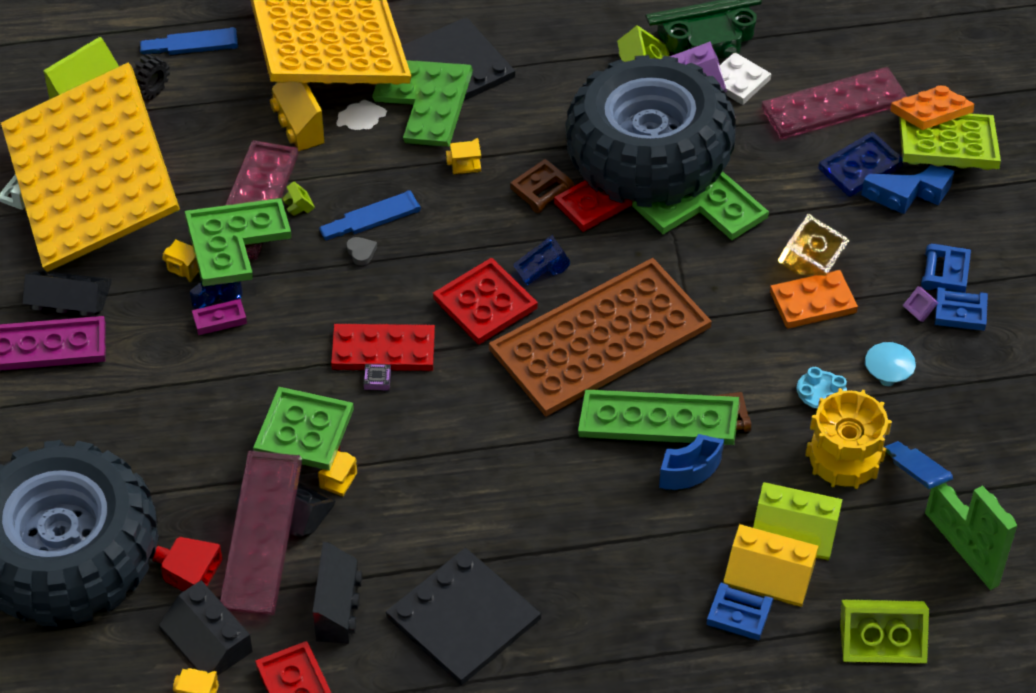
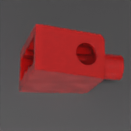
M179 537L171 549L157 546L153 561L162 564L161 570L165 582L184 592L200 580L208 586L222 562V554L219 544Z

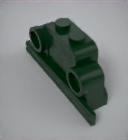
M717 0L646 14L645 17L649 26L658 25V34L664 40L670 52L678 54L711 42L717 58L721 59L730 57L733 53L739 54L741 41H748L753 38L757 16L749 7L761 5L762 1Z

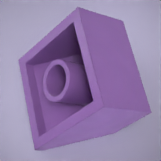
M711 42L670 56L678 58L679 63L685 65L693 63L703 68V72L707 76H713L720 83L723 90L728 92Z

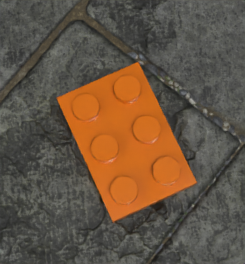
M936 86L933 89L892 102L890 111L918 128L925 130L972 113L975 104L964 96L952 92L946 86Z
M840 270L775 284L770 287L771 296L787 329L857 313L858 306Z

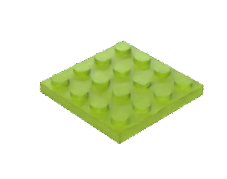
M967 114L925 130L899 117L903 162L913 165L924 163L934 166L950 165L958 168L977 167L983 170L1000 169L1001 159L994 115Z

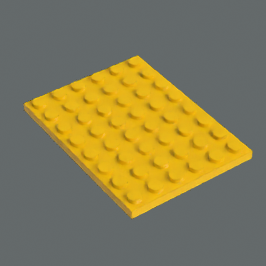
M251 0L270 82L410 84L411 73L387 0Z
M129 62L1 122L40 260L46 272L180 210L133 68Z

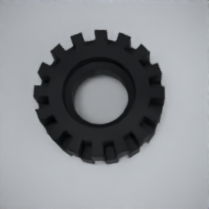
M145 54V57H140V62H135L136 67L133 68L142 97L150 100L151 98L154 99L156 94L159 95L161 93V88L164 89L166 87L164 83H168L169 79L167 76L170 75V71H168L170 67L168 63L152 54Z

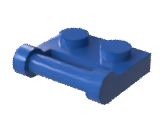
M938 244L927 245L925 251L927 262L925 276L921 280V287L925 290H933L940 287L945 288V290L965 293L971 250ZM938 257H944L942 277L935 276Z
M937 287L936 301L938 304L935 310V325L985 331L988 293L980 292L978 295L945 291V288Z
M720 583L706 625L760 640L771 610L773 598L768 596L761 598L728 588L729 585ZM725 598L731 599V600H734V601H737V602H741V603H744V604H747V605H751V606H754V607H757V608H761V609H760V610H757V609H754V608H751V607H748V606H744V605H741V604H738V603H734V602L725 600Z

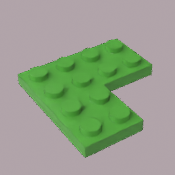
M406 60L411 73L410 84L378 83L373 93V99L375 102L413 104L403 136L405 143L449 147L473 69L471 65Z
M724 172L721 173L715 183L711 182L704 192L696 197L686 195L681 199V203L667 206L665 202L652 203V207H638L636 201L632 202V207L662 234L667 233L696 214L702 213L727 237L733 240L766 220L769 215L767 209Z
M281 198L185 211V220L203 286L252 280V269L245 245L291 239V229Z
M946 483L932 488L925 514L990 590L998 587L1017 528L1015 519L1011 514L1006 513L999 505L997 498L992 493H989L984 486L974 490L970 507L964 505L956 496L954 489L951 486H947Z

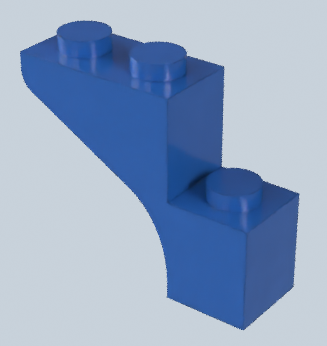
M931 164L925 171L916 175L868 174L864 179L861 195L905 214L917 196L939 205L951 188L954 171L943 166Z

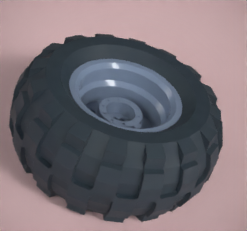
M649 55L635 56V60L627 62L620 59L609 63L604 72L595 71L592 73L582 87H579L567 111L565 123L567 151L576 170H579L583 179L597 193L599 190L600 192L605 190V193L609 195V199L619 203H623L625 199L636 201L638 207H652V203L665 202L667 206L681 203V199L686 195L696 197L704 192L711 182L715 183L726 168L735 147V113L720 83L713 76H707L703 72V68L693 63L685 65L679 63L678 58L663 56L662 59L649 58Z
M61 440L46 441L42 449L30 452L28 447H24L13 452L11 461L5 465L0 464L1 611L25 622L31 618L35 619V622L38 624H42V626L59 627L60 621L74 619L76 624L93 620V614L104 608L110 612L125 600L126 592L128 590L134 591L149 569V560L153 559L157 548L158 532L155 506L153 505L150 491L142 477L137 473L133 474L131 466L107 450L101 453L98 447L81 441H77L74 446H65Z

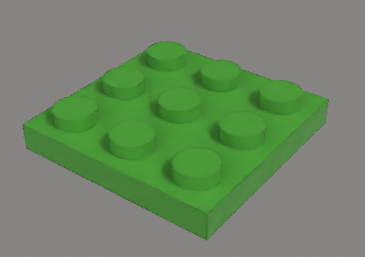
M278 387L253 447L254 454L330 471L354 410L353 403Z

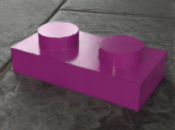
M241 299L192 310L198 335L247 324Z

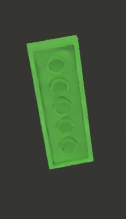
M585 390L578 433L579 437L683 443H693L698 434L723 439L724 445H734L740 404L739 397Z

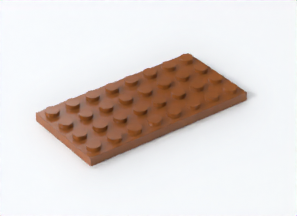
M651 258L490 342L489 350L546 417L583 397L585 390H596L711 328L712 321L658 262Z

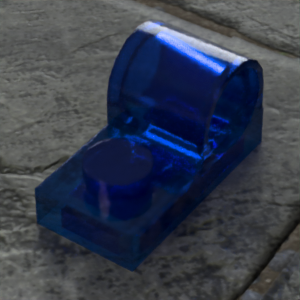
M551 235L516 261L513 266L524 282L529 285L546 271L553 275L561 274L569 267L570 259L557 240Z
M201 281L190 290L192 307L195 309L204 308L212 304L217 297L225 302L240 299L243 294L241 281L203 286Z

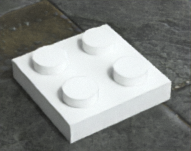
M733 53L720 65L728 91L725 92L726 95L742 105L771 80L770 72L737 53Z

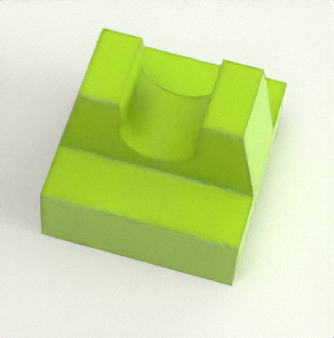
M294 181L287 186L289 192L282 200L289 206L287 210L290 214L295 216L302 211L309 213L315 208L305 189Z

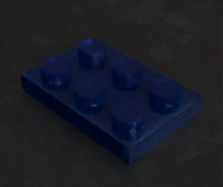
M871 132L820 161L818 169L850 197L862 190L864 179L868 174H890L902 167L904 162L899 154L874 132Z

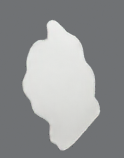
M362 100L360 103L351 104L346 110L341 111L338 114L337 125L340 127L347 125L348 128L353 130L371 129L378 123L379 117L386 116L387 110L367 100Z

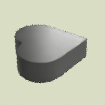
M360 237L349 239L347 241V251L352 256L353 262L359 266L369 264L377 249V242Z

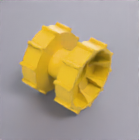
M841 388L838 389V392L829 395L825 399H819L817 413L812 415L810 429L814 430L812 442L807 443L806 456L810 457L813 467V475L818 474L821 478L830 482L831 487H835V485L854 486L855 489H858L860 484L867 482L871 478L877 479L879 463L884 461L886 448L883 447L885 435L890 434L892 424L884 410V402L879 403L873 397L865 394V390L861 392L843 391Z

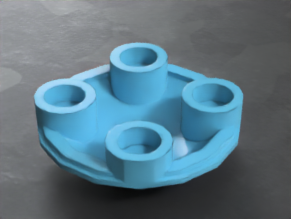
M883 342L874 345L868 350L864 361L865 367L870 374L879 379L880 383L884 386H892L894 383L906 380L914 374L916 367L915 358L911 351L903 345L894 342Z
M811 367L798 380L796 390L798 396L805 404L818 409L820 398L825 399L829 395L838 392L839 388L847 391V381L843 376L822 371L818 367Z

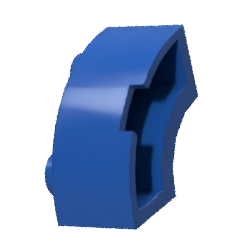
M698 434L695 441L687 447L666 449L660 470L659 488L677 490L692 487L705 481L716 471L721 462L724 440Z

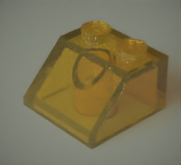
M808 213L784 248L777 262L798 275L826 276L850 239Z

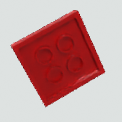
M493 258L488 259L433 292V299L478 345L538 309V302Z

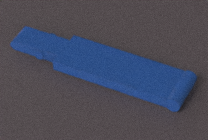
M231 27L228 29L167 35V38L141 41L140 53L159 54L161 52H169V55L229 48L235 49L238 47L236 28Z
M406 191L405 193L346 213L343 219L319 227V231L324 240L343 236L351 231L353 234H357L401 217L418 213L421 207L412 192Z
M899 441L884 446L886 453L893 458L894 464L924 485L928 490L953 480L950 471L944 469L916 448L910 450L908 446L903 445Z

